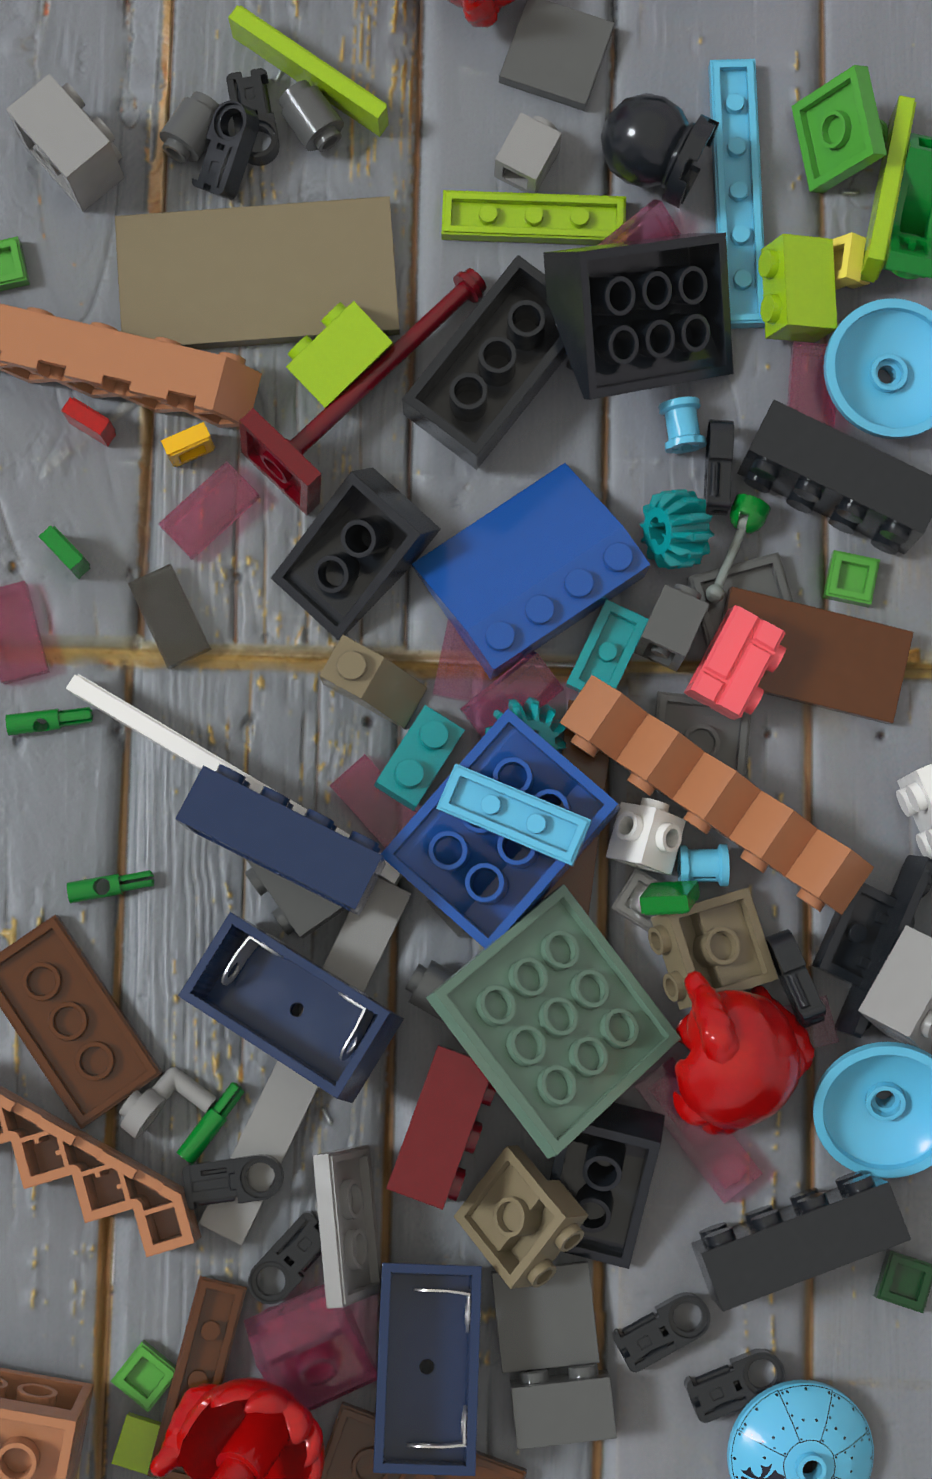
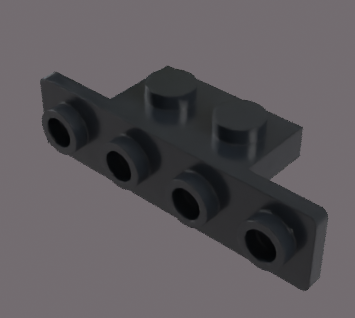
M908 855L891 895L863 883L844 913L841 915L835 911L812 964L813 967L852 985L835 1023V1030L846 1035L861 1038L864 1032L871 1027L872 1023L858 1010L905 926L914 928L915 919L913 916L921 898L929 892L932 886L931 858Z

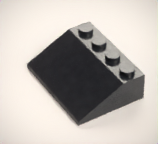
M726 232L688 233L543 252L547 303L584 399L591 400L734 374Z

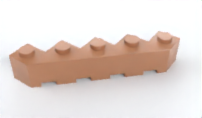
M0 304V370L30 384L58 382L92 398L122 397L155 413L186 412L219 428L240 427L239 420L254 407L262 373L246 366V360L239 355L229 352L215 354L185 347L177 341L164 337L151 339L121 332L104 323L92 322L91 324L56 317L52 313L40 308L28 307L26 310Z
M591 675L559 722L575 734L570 741L572 744L593 758L600 751L631 772L627 781L649 796L652 795L654 790H657L688 811L683 818L685 821L706 835L711 828L719 832L744 850L740 855L742 860L762 873L770 867L801 888L796 896L819 912L827 905L842 915L874 869L870 863L852 849L817 829L795 810L760 790L739 772L704 752L679 731L650 715L623 693Z
M0 1086V1144L11 1141L24 1189L72 1175L85 1223L133 1209L146 1258L193 1244L201 1238L195 1212L188 1208L183 1186Z

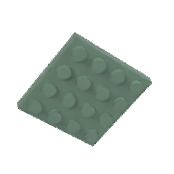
M564 884L552 891L508 931L484 948L426 997L548 1159L558 1155L681 1039Z

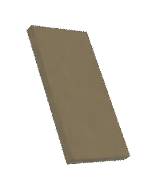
M390 196L115 216L121 332L151 339L164 337L177 341L182 346L194 349L299 342L306 335L314 340L326 328L321 320L338 303L342 302L347 307L355 301L387 336L400 335Z

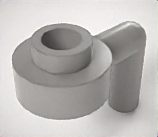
M171 1067L152 1088L147 1089L143 1094L136 1090L129 1096L119 1111V1114L124 1117L120 1127L132 1137L138 1139L153 1123L174 1091H177L204 1113L208 1111L210 1106L213 1107L218 1098L179 1068Z

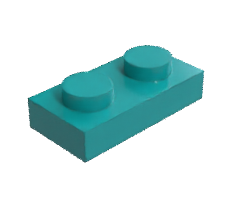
M606 599L565 686L580 693L591 675L616 689L649 619Z
M425 705L376 780L374 787L414 811L465 730Z

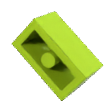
M782 234L762 248L758 270L763 279V300L760 313L763 322H765V339L815 343L832 333L837 328L833 239Z
M355 301L347 307L342 302L338 303L321 320L326 328L314 340L306 335L287 354L292 361L286 368L324 408L393 345V342Z

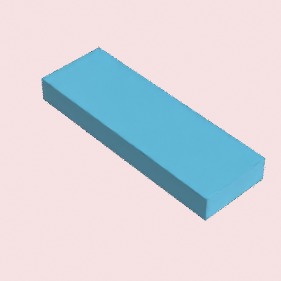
M456 763L436 809L570 866H574L592 823V820Z

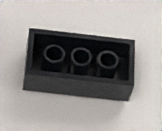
M517 255L402 398L403 415L476 470L568 356L547 303L545 274Z
M773 400L737 474L745 477L744 482L751 488L763 493H769L772 490L786 497L787 504L804 513L815 511L830 518L829 524L837 530L848 534H854L855 531L872 539L871 544L875 548L888 554L895 555L897 552L905 554L923 536L932 518V475L776 400Z
M862 1170L852 1172L835 1180L837 1188L826 1192H818L817 1188H811L791 1196L792 1205L773 1210L772 1205L763 1206L746 1213L744 1216L747 1222L728 1227L727 1223L723 1222L701 1230L699 1232L701 1239L692 1242L691 1245L711 1299L724 1312L911 1240L890 1183L872 1176V1174L864 1175Z

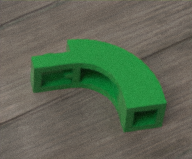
M915 133L910 134L887 260L883 267L884 270L892 271L895 275L905 279L932 278V137Z

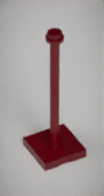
M468 268L464 272L459 271L453 277L456 286L291 440L285 439L254 408L239 420L241 453L270 479L306 516L320 504L321 473L303 454L466 301L469 300L477 303L483 298V292L487 289L483 278L475 270Z

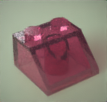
M324 1284L313 1287L305 1293L276 1306L269 1307L261 1313L244 1320L255 1363L263 1378L288 1389L309 1411L377 1381L376 1366L350 1306L327 1309Z

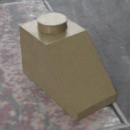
M345 635L341 636L319 675L323 685L403 729L406 728L427 691L425 685L394 663Z

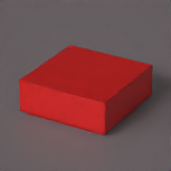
M74 397L73 399L69 398L61 410L69 424L107 447L116 436V430L107 417Z

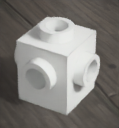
M642 798L640 805L621 802V809L618 811L606 857L633 868L671 875L686 821L668 813L670 805L658 800Z

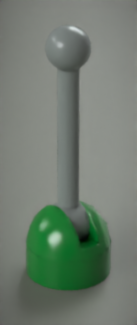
M737 494L731 506L729 518L737 531L715 583L706 590V597L712 603H718L724 598L723 586L745 534L759 531L770 513V506L755 496Z

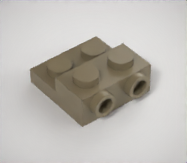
M749 887L695 903L688 913L662 914L651 917L653 927L648 931L649 943L657 955L663 956L668 971L663 977V987L668 998L673 1002L677 1001L680 1010L692 1007V1002L685 989L684 980L688 973L693 971L701 972L717 992L722 990L743 991L778 979Z
M518 1145L505 1147L453 1217L508 1287L515 1289L531 1286L537 1288L547 1283L556 1273L557 1268L552 1262L558 1254L571 1250L584 1237V1231L580 1226L589 1215L560 1180H547Z

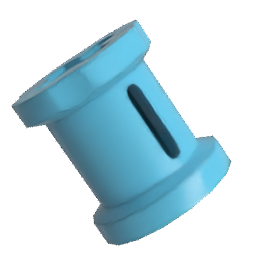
M679 397L659 404V414L665 416L668 441L664 445L665 452L675 454L697 451L707 445L706 437L700 434L697 410L701 407L698 397Z
M719 844L717 849H688L686 845H680L677 852L678 881L718 882L720 887H727L730 877L728 845Z

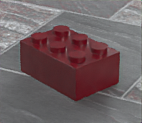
M440 1044L438 1045L386 1189L442 1210L447 1199L457 1201L466 1175V1169L458 1167L463 1152L474 1153L483 1128V1123L475 1121L481 1104L491 1106L496 1092L469 1055Z

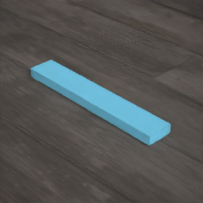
M710 60L708 66L711 119L719 122L718 130L712 143L716 233L726 232L731 329L765 328V322H763L760 313L763 300V279L758 270L761 249L764 248L756 60Z

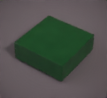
M887 1249L873 1296L924 1313L932 1286V1263Z

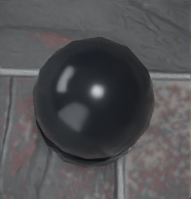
M644 93L628 97L605 120L601 134L602 152L610 171L625 183L643 188L661 185L665 189L662 200L679 208L680 204L684 203L701 170L694 166L693 163L698 161L705 146L711 148L719 122L701 114L696 123L691 122L689 124L683 110L663 96Z

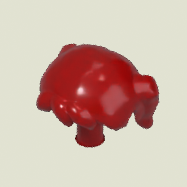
M693 971L688 973L684 980V985L692 1002V1009L679 1022L676 1032L681 1037L678 1042L684 1044L691 1052L686 1059H679L675 1064V1074L681 1095L675 1091L673 1092V1104L676 1112L684 1122L692 1126H701L702 1130L710 1135H719L721 1133L725 1135L734 1134L739 1129L767 1120L785 1105L796 1089L801 1076L811 1067L815 1049L810 1042L808 1032L798 1023L794 1014L788 1011L778 1000L772 998L765 987L759 985L753 987L750 992L741 990H722L717 992L701 972Z
M255 1377L236 1378L220 1385L203 1383L189 1388L184 1393L173 1413L162 1447L151 1462L150 1470L154 1476L165 1477L172 1470L182 1467L191 1479H321L325 1463L323 1432L309 1409L288 1389L276 1383Z

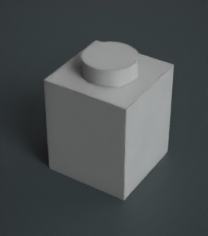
M520 113L495 158L494 177L525 193H537L560 152L562 133L557 131L553 123L543 117L533 116L531 118Z

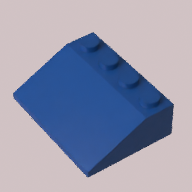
M563 463L411 564L490 680L604 605L606 599L611 600L644 578L651 565L624 526L566 463Z
M509 709L502 714L459 764L592 820L577 858L621 809L613 798ZM449 775L383 850L381 855H383L384 860L474 940L486 948L535 907L570 868V865L436 809L450 777Z

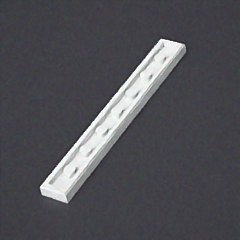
M74 674L66 689L74 696L197 769L201 770L204 765L216 771L219 764H222L245 776V780L250 783L249 789L260 794L263 786L270 788L80 674ZM292 800L289 801L294 805L293 811L303 816L305 815L306 808ZM337 827L335 832L347 838L350 837L348 833ZM385 860L386 865L380 877L397 886L402 875Z

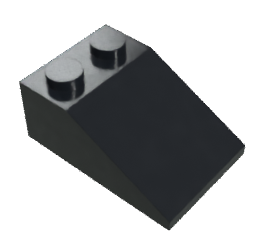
M374 468L351 471L271 579L337 640H340L341 636L346 635L403 576L441 528Z
M613 1102L566 1148L555 1156L550 1180H560L589 1215L580 1226L584 1231V1237L574 1248L564 1253L629 1269L661 1146L665 1115Z

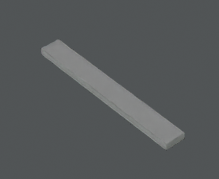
M379 878L360 916L349 912L322 968L349 985L365 992L412 893ZM277 1060L230 1158L267 1154L276 1158L282 1165L319 1087ZM265 1163L253 1164L247 1174L249 1185L256 1191L269 1190L275 1179L273 1169ZM235 1196V1201L207 1205L198 1224L242 1246L264 1200L238 1204V1198Z

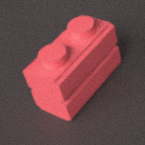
M734 605L727 610L684 693L729 719L736 720L741 718L744 712L751 715L764 693V689L758 687L765 671L773 673L786 652V647L780 645L785 635L784 630L766 620L760 619L744 608Z

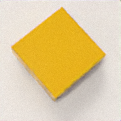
M204 422L161 440L173 467L183 465L213 452L215 449V445Z

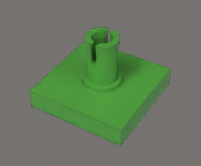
M853 65L791 106L810 192L824 193L887 155L885 143L888 138V127L883 120L879 119L868 66Z

